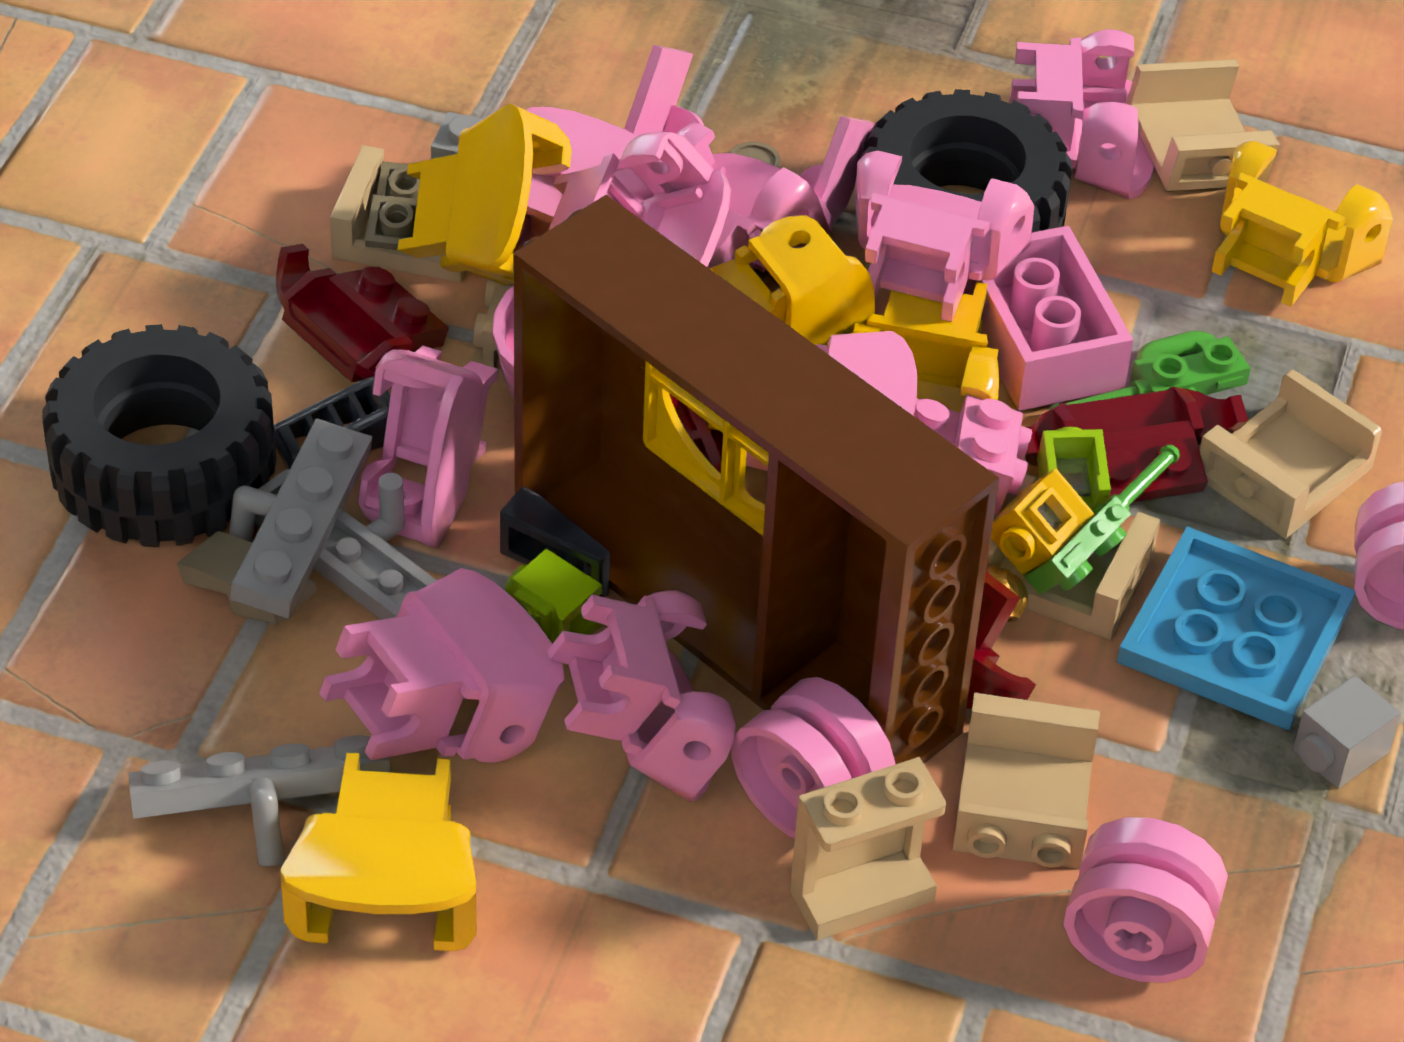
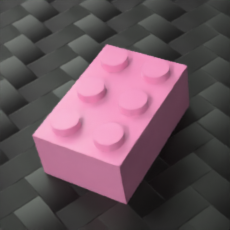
M1069 225L1033 232L1031 234L1030 246L994 279L988 281L967 280L963 294L973 295L976 282L988 284L981 321H983L981 334L987 335V348L998 349L999 375L1018 411L1125 388L1133 338Z

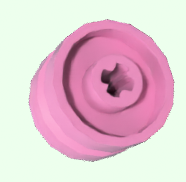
M1403 481L1393 483L1374 492L1358 510L1354 535V548L1357 554L1354 564V590L1360 606L1375 620L1404 630Z
M819 677L805 678L797 682L778 698L771 706V710H763L744 725L734 736V742L731 747V758L737 778L750 800L768 821L794 839L799 795L896 764L891 745L871 713L857 698L838 684Z
M1124 817L1102 824L1089 837L1081 861L1078 880L1074 883L1066 908L1063 925L1071 944L1088 961L1111 974L1139 982L1168 983L1192 975L1204 964L1215 923L1214 920L1218 915L1228 875L1219 854L1203 838L1180 825L1154 818Z

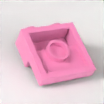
M968 394L960 413L947 409L943 404L935 400L916 398L914 416L999 477L994 513L998 515L1007 493L1015 496L1019 493L1027 470L1028 462L1023 459L1030 443L1032 429L1021 426L1023 413L1011 409L1001 401L995 399L983 400Z

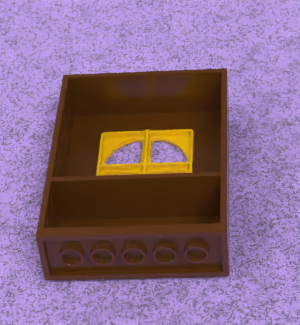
M608 195L602 196L584 209L573 212L565 221L538 238L527 241L519 250L514 252L515 494L522 486L533 490L610 552L609 588L628 603L637 605L644 596L664 590L681 591L700 602L707 623L706 627L702 630L686 626L673 639L761 709L771 710V706L778 698L801 679L819 677L838 684L857 698L871 713L891 745L896 764L920 757L922 762L926 763L963 733L999 477ZM669 393L723 433L721 473L704 457L686 432L674 409ZM747 452L768 467L765 504L755 500L746 490Z

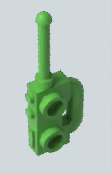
M1188 331L1157 339L1143 345L1137 353L1136 360L1133 362L1131 373L1133 381L1129 387L1068 402L1066 405L1164 391L1170 387L1194 390L1209 395L1246 385L1251 368L1229 336L1216 339L1212 334L1205 331ZM1055 403V404L1051 405V407L1049 408V410H1051V409H1053L1054 407L1058 406L1059 403Z
M1174 445L1162 447L1160 454L1119 495H1112L1106 502L1092 510L1095 515L1053 557L1024 576L1039 594L1044 593L1057 584L1064 591L1074 587L1093 569L1086 560L1093 552L1100 557L1115 547L1127 535L1120 525L1131 515L1129 505L1170 464H1175L1178 461V448Z

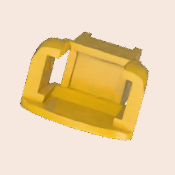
M509 103L472 127L463 129L459 137L457 154L409 163L407 175L420 180L413 237L399 239L397 250L416 258L445 255L441 256L440 267L453 273L469 271L504 286L514 285L513 250L518 242L525 219L532 174H554L570 168L572 150L569 138L557 124Z
M807 215L789 216L775 220L766 226L759 236L749 239L748 247L744 245L735 250V259L709 268L815 345H827L831 335L853 332L855 323L867 325V321L872 313L875 314V291L870 273L857 257L845 256L820 224ZM801 243L806 245L802 248H792L793 246ZM759 259L780 285V288L771 293L751 268V262Z
M976 282L973 295L962 294L952 322L941 319V302L891 290L884 316L872 313L867 321V325L855 323L853 332L849 333L893 331L903 337L913 353L917 369V399L935 400L943 404L947 409L959 413L967 394L983 400H998V349L987 348V335L981 334L983 324L981 316L988 286L986 283Z
M346 753L336 814L323 813L309 816L305 821L303 831L280 870L283 920L294 937L307 942L328 943L334 909L370 914H418L438 911L434 934V950L457 951L466 949L477 935L476 878L471 854L470 831L466 826L451 821V805H448L451 784V759L438 758L435 775L360 771L359 753Z

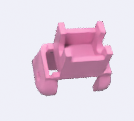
M691 122L676 133L684 136L714 170L721 171L726 176L731 189L729 210L708 268L735 259V250L744 245L748 247L749 239L759 236L766 226L775 220L785 217L807 215L816 220L827 234L831 233L833 219L824 201L804 179L784 167L780 169L759 159L734 153L712 155L709 144L713 141L715 135L713 130L700 123ZM801 243L793 246L792 248H802L806 245ZM759 259L750 264L752 269L757 268L762 272L767 270Z
M460 568L418 591L407 593L397 617L344 626L335 649L341 658L367 655V658L354 670L325 676L319 694L325 701L344 698L372 734L365 749V754L371 761L437 748L442 756H455L457 752L463 760L474 758L478 762L494 763L508 760L520 754L535 741L554 695L561 689L565 678L563 664L549 659L547 650L552 645L551 641L529 613L492 580L476 571ZM463 697L465 699H478L479 704L467 733L449 736Z

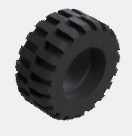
M955 89L953 94L942 95L941 91L926 93L922 100L916 101L914 98H910L900 103L895 108V112L892 110L887 112L876 122V127L869 132L864 141L861 158L866 153L873 151H882L902 156V162L893 185H912L934 189L982 202L984 193H959L943 189L940 186L962 185L986 191L992 178L1016 184L1028 193L1034 204L1032 233L1063 227L1065 224L1072 176V164L1067 154V147L1058 133L1052 132L1053 128L1048 121L1039 114L1035 116L1030 115L1028 107L1015 100L1010 104L1001 101V96L985 92L984 96L970 94V90Z
M162 324L145 325L146 331L131 333L128 328L113 333L112 339L102 343L98 339L86 346L81 351L82 357L78 359L73 356L59 371V378L56 377L48 388L45 395L46 405L42 409V423L53 488L58 491L59 501L65 509L74 516L77 515L80 523L96 533L104 529L106 537L127 544L129 539L140 540V545L143 547H159L161 541H176V546L193 543L194 536L204 533L209 538L217 531L222 532L227 528L226 522L231 520L233 495L237 488L246 485L259 489L269 482V478L275 473L277 460L272 394L268 390V381L263 371L253 364V359L236 345L229 349V342L214 333L209 332L206 336L199 335L194 327L178 325L177 330H163ZM157 425H180L199 430V432L186 439L163 445H142L122 440L135 431Z

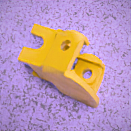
M1255 140L1244 142L1234 149L1220 220V229L1227 237L1215 252L1212 272L1222 276L1231 265L1284 289L1281 303L1291 307L1315 276L1333 283L1340 282L1382 263L1393 218L1388 203L1379 193L1356 184L1347 192L1336 212L1310 200L1258 180L1257 178L1276 156L1277 150Z

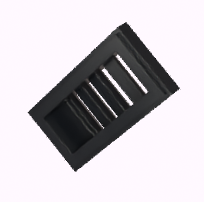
M370 377L274 424L276 449L286 469H291L301 449L296 438L307 437L316 418L372 436L370 451L383 447L390 403L388 391H385L381 396L374 395V377Z
M522 486L500 511L501 554L528 565L545 549H548L602 584V594L599 596L606 597L609 593L610 552L533 490Z

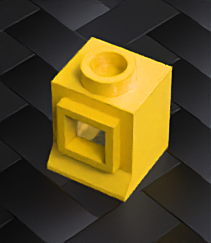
M1055 468L1021 491L993 519L991 539L1023 576L1053 557L1095 514Z

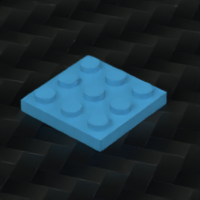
M1187 526L1122 641L1116 663L1290 731L1353 606L1356 593L1354 589Z

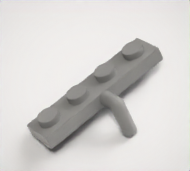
M316 418L277 495L246 485L235 490L232 502L230 535L252 542L256 514L264 516L265 519L232 582L230 600L289 619L370 454L372 436Z
M287 468L259 489L277 495L289 469ZM386 473L379 478L380 517L365 527L342 509L314 566L316 571L380 620L397 617L407 593L418 591L437 581L387 543L388 540L403 529L405 524L403 479L397 473ZM256 514L255 524L261 527L265 517Z
M354 735L338 739L334 746L309 749L304 744H285L273 748L270 754L244 757L242 753L222 752L208 757L205 763L180 766L178 762L172 760L154 761L142 766L141 771L128 772L133 819L251 803L258 864L261 866H275L284 862L277 800L340 792L346 753H359L360 771L391 772L390 760L387 757L371 761L365 754L370 737Z

